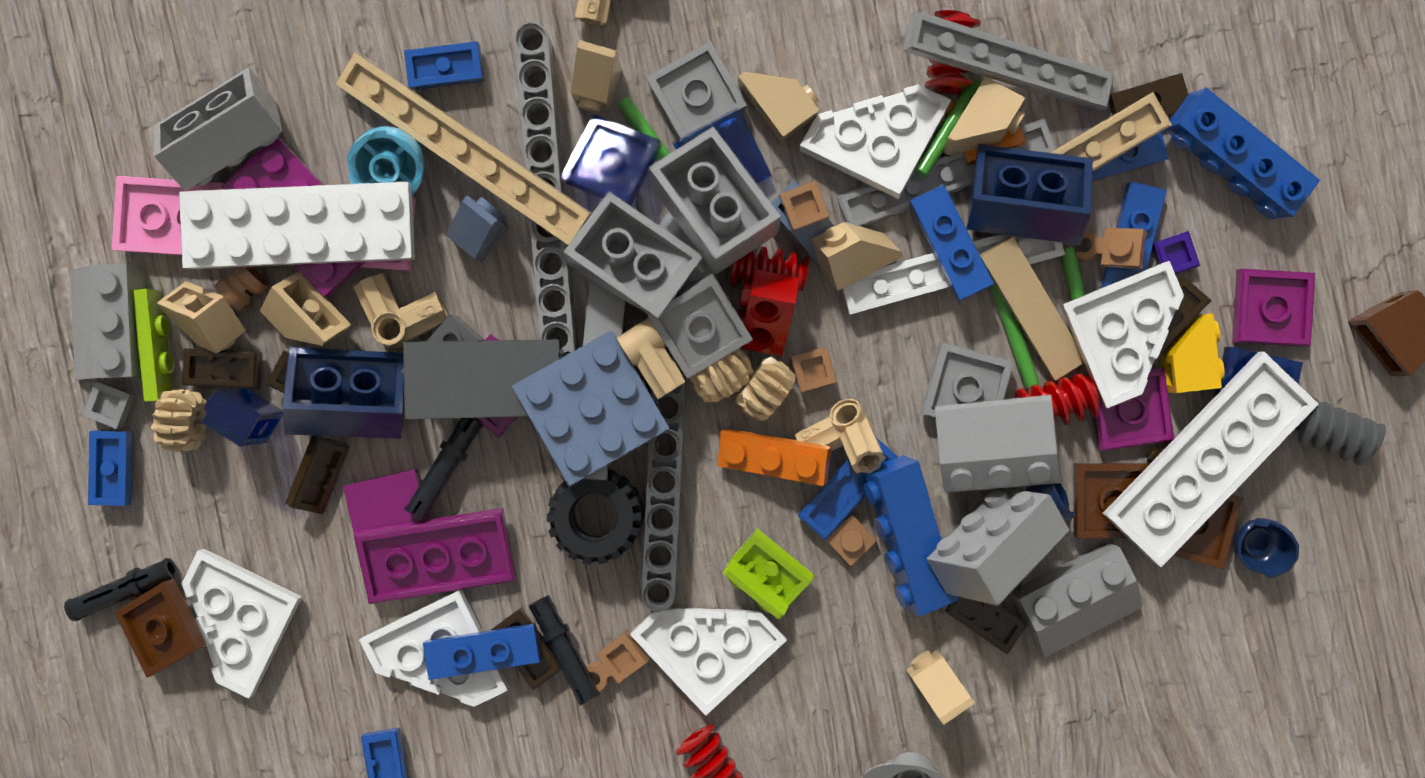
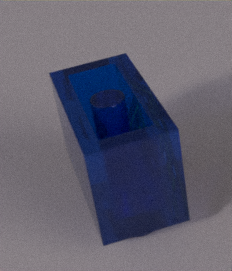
M221 389L219 392L214 393L204 407V411L207 413L201 423L240 447L267 443L283 417V410L249 389Z

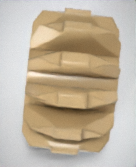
M738 348L690 377L693 389L704 402H719L722 398H729L731 394L739 392L742 386L747 385L754 371L745 352Z
M773 357L766 358L754 370V374L749 379L748 384L739 390L736 396V404L750 417H754L759 421L767 420L770 415H773L793 388L796 375L783 362L777 361Z
M192 390L164 391L160 399L155 402V413L151 414L154 418L151 430L155 431V443H159L161 449L169 450L170 452L182 453V451L198 450L201 441H204L206 438L205 431L208 428L201 423H207V418L210 415L206 411V400L202 398L199 392H192Z

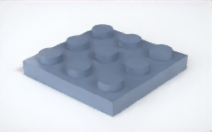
M612 330L511 386L569 487L670 429Z

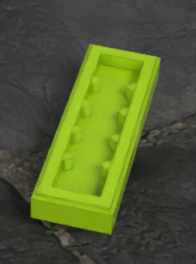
M146 288L133 290L143 396L145 402H152L160 399L164 391L173 390L171 373L174 371V359L168 350L167 337L170 335V322L157 305V302L163 298V293L159 290Z

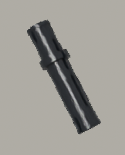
M471 418L460 419L447 442L442 441L439 447L442 450L404 510L410 514H415V517L423 521L426 520V516L461 460L465 461L468 457L465 453L484 425Z
M165 558L143 569H131L126 573V576L66 600L64 604L66 615L71 621H79L86 616L109 608L131 597H140L162 582L173 578L176 580L178 578L177 566L172 559Z
M550 595L530 604L528 607L543 634L541 639L544 644L548 643L574 693L578 705L580 706L600 695L578 650L572 642L568 633L570 628L559 617Z

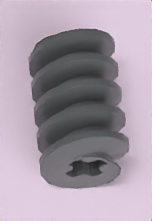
M1312 397L1318 405L1295 428L1299 431L1298 441L1305 444L1312 438L1313 448L1321 449L1326 444V452L1333 455L1340 450V458L1343 460H1349L1353 456L1356 465H1364L1381 447L1386 434V426L1382 423L1376 424L1375 421L1369 418L1362 419L1360 415L1348 413L1343 408H1334L1333 405L1327 402L1320 403L1318 399Z

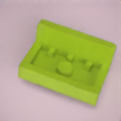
M758 528L732 555L723 570L724 576L729 579L734 587L743 590L758 603L762 610L771 613L777 619H781L785 615L789 605L812 582L814 577L811 571Z

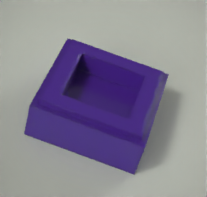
M1189 231L1153 243L1152 253L1156 265L1170 261L1175 274L1200 266Z

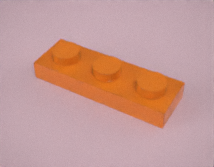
M724 428L720 433L717 466L824 486L828 483L832 447Z

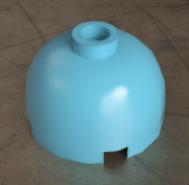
M390 126L371 128L356 139L347 155L348 169L350 171L348 176L351 184L409 182L412 184L413 196L424 178L425 158L422 148L412 135L400 128Z

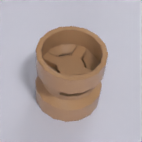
M234 267L233 274L229 277H222L214 287L218 294L225 297L230 306L242 312L250 305V299L253 295L262 294L269 287V283L255 267Z

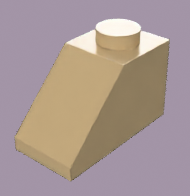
M579 40L571 87V95L574 101L579 102V108L593 113H599L600 109L610 111L622 70L616 50Z
M743 72L738 76L739 87L780 143H783L814 120L819 112L817 105L820 102L816 94L808 85L802 87L797 79Z
M985 77L950 133L944 153L951 156L977 149L978 144H998L1002 142L1007 132L1015 134L1025 117V114L1020 112L1025 97Z
M842 222L811 238L820 270L837 291L903 257L902 252L884 233L847 222Z
M300 271L272 286L260 309V312L285 338L320 346L334 339L351 326L345 317Z
M187 281L157 302L159 308L198 346L216 354L231 347L235 343L236 338L246 331L224 296Z
M937 649L932 653L925 651L911 661L912 666L907 671L943 725L975 704Z

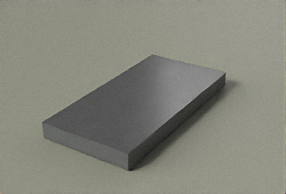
M559 340L403 342L405 419L527 416L511 386L559 360Z

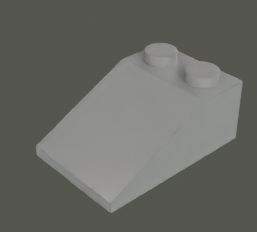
M611 192L607 193L563 252L568 265L598 286L656 319L661 317L703 259V255Z

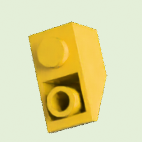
M1214 313L1197 315L1160 356L1161 368H1165L1168 393L1222 388L1221 380L1224 378L1225 370L1222 359L1218 358L1217 343L1220 341V327L1217 321H1214Z

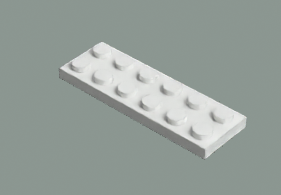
M409 182L179 192L182 265L185 269L415 260L412 184Z
M1258 352L1102 514L1156 566L1162 567L1315 409L1318 403L1265 352Z

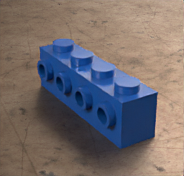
M1207 87L1189 93L1169 120L1172 125L1164 129L1172 136L1171 141L1177 147L1194 153L1200 158L1199 163L1203 168L1211 173L1220 174L1228 181L1227 185L1233 192L1240 196H1247L1257 204L1255 206L1256 210L1267 218L1293 217L1320 182V179Z
M903 455L882 463L880 469L870 474L864 472L867 481L864 484V491L869 502L874 505L877 518L874 519L875 528L886 544L888 552L885 553V561L891 573L895 574L898 584L895 587V594L900 605L920 617L958 601V596L949 595L945 592L926 560L942 539L919 461Z

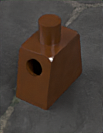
M1418 290L1395 294L1348 321L1391 376H1411L1424 363L1425 297Z

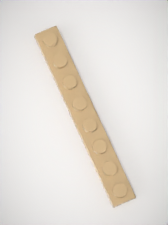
M354 52L338 79L337 86L401 130L412 135L415 140L567 245L570 244L592 215L590 211L375 64Z

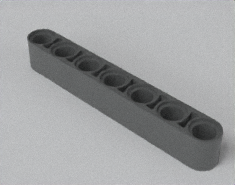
M669 353L671 359L675 360L673 355ZM680 368V370H681L680 372L682 373L683 378H684V380L686 381V380H687V377L685 376V374L683 373L682 369ZM686 382L659 399L651 389V397L657 408L659 401L664 397L674 398L679 407L678 413L674 417H663L670 429L662 434H669L675 438L677 443L676 450L667 455L659 452L656 447V441L659 436L649 441L641 595L645 606L656 612L665 611L670 608L676 594ZM665 471L672 474L675 479L674 487L669 491L658 489L654 482L657 473ZM658 509L668 510L673 516L672 524L664 528L658 527L653 521V513ZM657 546L666 547L671 553L670 561L665 564L656 563L651 557V550ZM660 583L668 588L670 595L664 600H655L649 594V588L654 584Z

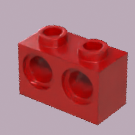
M754 270L752 284L744 283L740 301L741 306H746V311L738 310V315L753 340L740 348L782 357L796 304L800 278Z

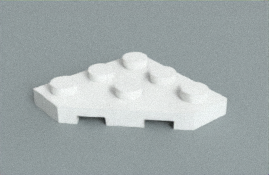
M917 84L904 88L903 92L884 98L881 95L854 103L853 107L833 113L830 110L817 114L800 144V151L899 199L948 111L951 100Z
M1170 261L1060 305L1088 373L1094 381L1103 408L1112 407L1143 394L1154 360L1159 356L1169 332L1168 327L1184 297Z
M203 548L197 551L182 582L186 597L191 599L197 617L194 620L207 643L206 646L214 666L211 670L215 682L249 699L255 695L302 596Z
M462 589L359 639L375 673L389 678L393 676L410 682L412 686L438 695L442 693L461 700V703L473 707L508 691L510 688L501 669L428 680L423 649L424 641L483 632Z
M670 607L665 611H653L630 633L632 638L705 716L787 641L786 636L760 610Z

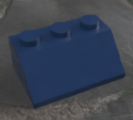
M978 144L968 204L966 230L1080 245L1091 216L1093 158Z
M290 347L283 401L285 435L401 439L404 374L401 370L404 367V353Z

